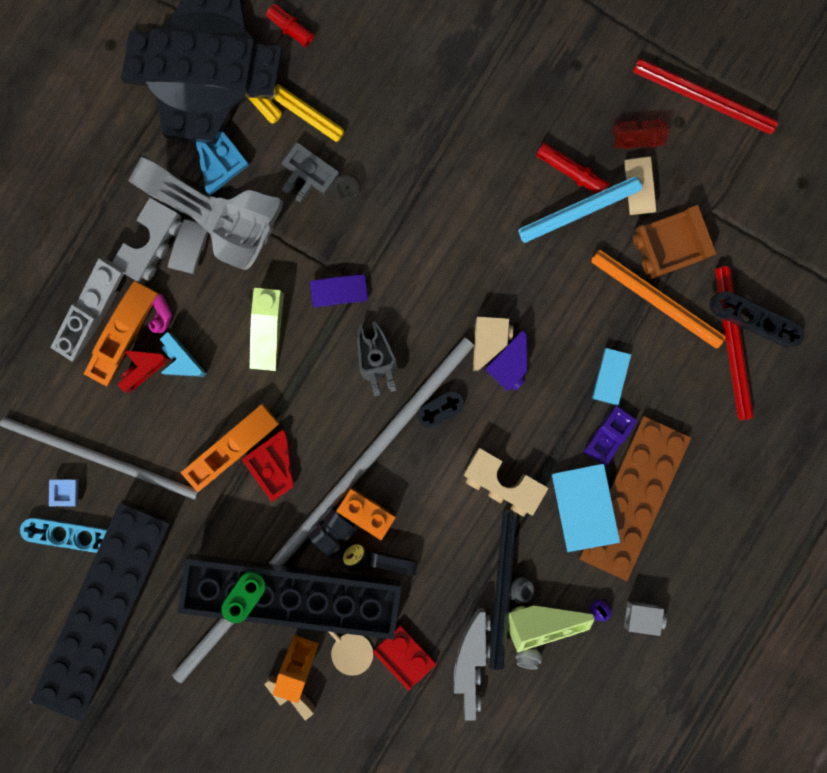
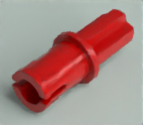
M276 4L268 8L267 18L283 30L284 35L289 34L302 44L304 48L312 42L315 34L297 21L298 18L296 16L291 17Z

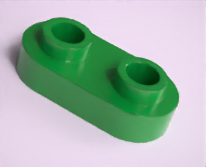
M248 571L239 578L222 605V615L227 621L240 623L252 611L263 595L266 586L265 579L260 573ZM252 582L256 585V589L249 591L246 588V584ZM237 605L241 611L238 614H234L230 608Z

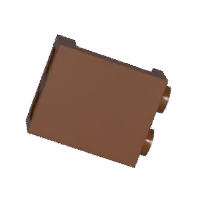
M698 205L646 226H639L634 230V245L637 250H641L644 258L642 259L643 269L646 274H650L651 279L716 255Z

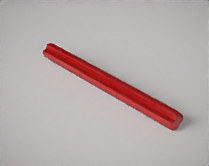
M642 58L637 61L634 67V73L765 133L772 134L777 128L778 121Z
M729 266L716 268L715 275L718 293L728 291L735 294L731 268ZM725 299L720 300V303L723 304L722 309L730 307L724 304ZM723 319L738 419H752L754 415L740 326Z

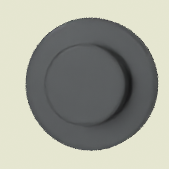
M525 577L516 578L511 584V599L519 604L529 602L534 594L533 584Z

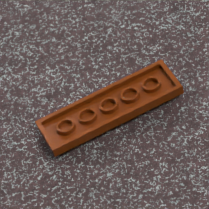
M645 416L641 417L609 488L621 543L583 549L578 559L628 581L691 437Z

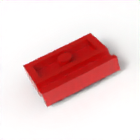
M401 624L395 629L394 640L384 639L373 650V654L408 691L436 665L433 658Z

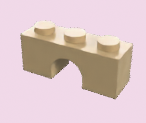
M478 448L462 474L467 477L465 483L477 490L481 486L490 491L488 496L499 503H502L503 500L513 504L511 510L523 517L526 513L533 516L548 488L524 474L516 485L512 487L502 486L497 479V471L502 461Z

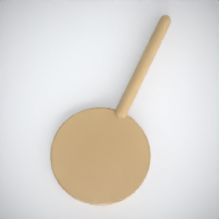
M329 632L336 640L331 653L335 667L341 673L351 676L365 672L373 660V648L369 640L364 636L345 634L340 637L335 632Z

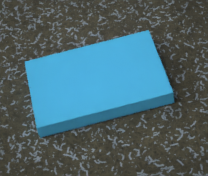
M604 464L552 474L567 552L621 543Z

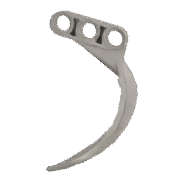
M140 157L128 180L131 184L171 209L193 217L211 234L215 257L242 270H247L251 267L262 247L266 245L283 206V201L280 198L271 197L252 190L244 191L229 200L202 195L159 165L143 157Z

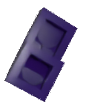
M365 275L335 277L309 282L313 308L368 301Z
M615 406L592 437L584 452L599 463L604 464V466L608 465L621 443L625 442L638 421Z

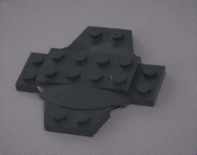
M181 0L171 20L158 29L151 28V33L129 30L121 80L124 84L148 86L157 97L162 135L166 139L216 144L231 117L230 111L233 106L239 102L243 104L249 97L275 100L283 50L281 46L255 44L254 39L245 30L246 25L241 0Z

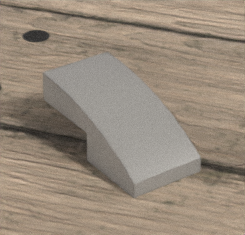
M184 219L167 267L195 275L201 251H204L209 232L199 223Z

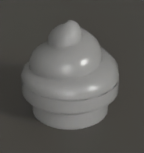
M537 647L516 652L515 658L518 659L517 665L520 667L538 669V664L542 662V654L538 651Z

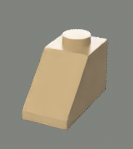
M476 318L473 371H479L507 346L508 341H512L513 326L509 325V319Z

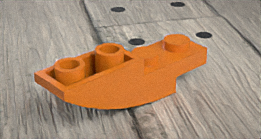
M136 280L132 283L92 351L93 356L84 375L106 387L110 385L126 354L125 351L128 350L131 342L137 337L159 293Z
M262 403L185 468L181 474L199 492L280 423Z

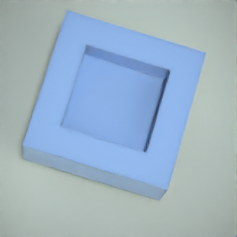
M79 479L49 480V506H78Z

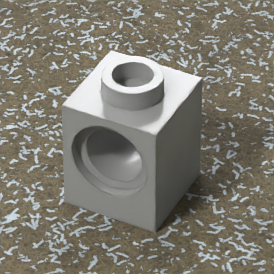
M627 601L624 627L629 632L661 636V629H665L667 615L664 613V609L659 605Z

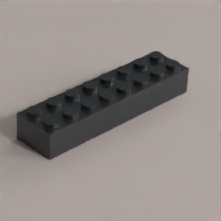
M124 499L121 500L31 697V703L81 722L172 519Z
M191 553L185 558L177 613L225 619L222 615L224 600L244 573L256 571L264 577L266 586L263 595L244 620L245 622L394 640L402 587L399 580ZM250 582L246 584V588L249 591H254L256 585ZM237 605L230 608L234 614H238L241 611Z

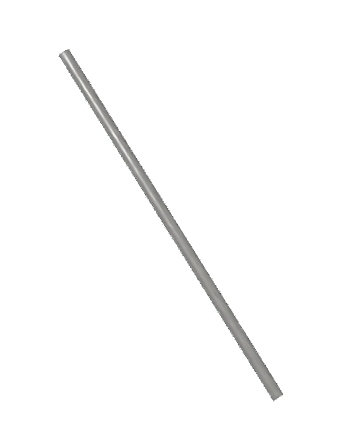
M463 338L269 564L285 565L306 541L307 535L312 529L323 521L322 518L326 513L339 503L474 347L468 339ZM220 619L172 674L173 678L179 683H183L234 623L226 619Z

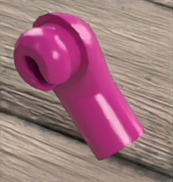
M159 294L153 304L157 313L154 319L149 322V329L153 333L164 332L172 318V312L163 294Z

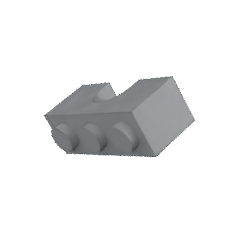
M149 198L137 219L139 223L148 228L150 232L149 242L139 249L131 248L123 243L112 263L123 269L125 275L144 285L146 280L150 281L156 272L155 265L159 258L162 259L169 249L168 242L172 235L176 236L182 225V222H180L182 217L173 210Z

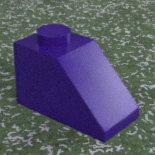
M523 331L484 370L506 392L511 388L516 391L526 380L523 375L527 372L526 334Z

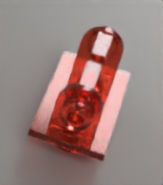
M660 119L641 121V129L637 128L636 121L618 122V125H613V135H616L613 147L614 149H630L633 147L664 146L670 128L666 126V122H661Z

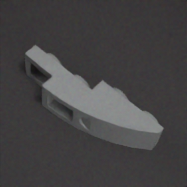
M104 257L98 259L77 303L71 305L50 348L70 361H75L119 292L116 289L125 273L123 269Z
M478 608L471 618L461 639L455 661L453 689L454 693H464L465 720H476V712H481L480 695H476L475 685H480V669H475V666H486V658H490L491 648L490 642H486V632H490V615H485L484 608Z

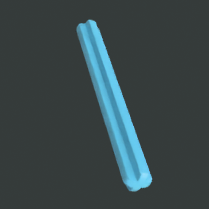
M632 177L518 230L519 235L524 243L529 242L641 191V182L638 177Z

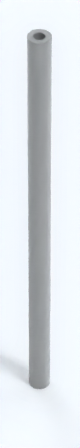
M3 417L0 422V426L194 500L198 497L199 492L185 484L10 418Z

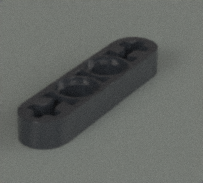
M720 292L713 295L710 299V309L716 316L783 347L798 346L804 339V331L797 323L731 292ZM725 299L724 304L730 307L722 309L723 304L720 303V300ZM744 307L749 309L751 313V318L748 322L744 321L741 317V310ZM765 318H769L773 323V329L770 332L766 331L763 327ZM791 331L790 334L794 336L793 339L789 340L790 336L784 332Z

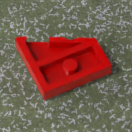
M284 430L241 459L271 502L294 487L287 435Z

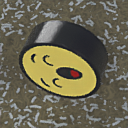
M359 543L350 545L342 555L343 564L351 571L362 569L369 560L368 550Z

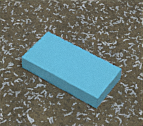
M608 348L604 349L592 399L619 405L631 354Z

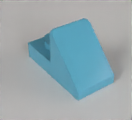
M167 332L160 338L164 344L162 347L163 351L171 359L176 358L171 365L162 371V374L203 377L207 374L173 334Z

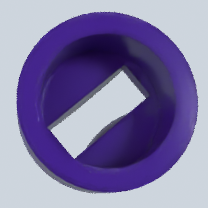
M599 599L591 604L590 614H593L595 620L604 622L611 617L612 608L608 602ZM601 605L607 615L603 617L596 607Z

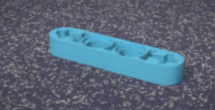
M43 518L27 519L20 527V534L26 541L97 553L99 549L95 547L98 540L103 539L107 531L104 528ZM36 523V528L47 529L46 533H36L32 536V532L28 531V527ZM58 526L63 527L66 531V538L63 541H57L53 536L54 529ZM82 531L91 533L92 542L89 545L80 543L79 535Z

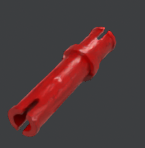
M546 142L543 143L536 155L537 158L577 182L576 185L580 187L582 185L595 194L606 190L610 185L609 182L591 172V168L579 165Z

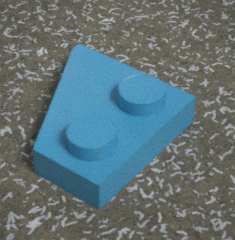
M222 132L216 144L196 142L206 185L205 190L209 196L249 166L224 132Z

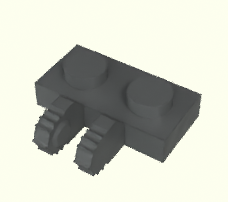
M297 142L282 162V165L292 172V175L283 187L285 193L293 190L299 178L306 182L297 193L295 199L300 203L308 196L312 187L325 195L340 175L337 170Z

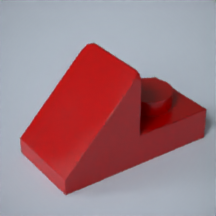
M125 351L137 368L132 367L124 372L121 376L123 380L117 385L123 392L131 393L170 361L169 357L156 353Z

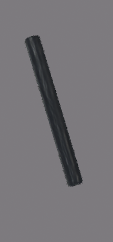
M505 510L502 514L489 668L492 670L504 669L517 513L512 510Z

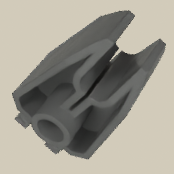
M374 321L372 322L375 337L372 339L373 346L371 340L366 339L362 325H359L357 345L361 375L364 379L371 382L374 396H378L381 390L376 379L387 377L388 389H390V392L396 391L392 375L395 374L398 367L383 331Z

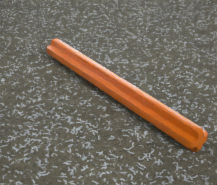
M598 250L595 253L591 262L714 348H719L725 340V336L602 250Z

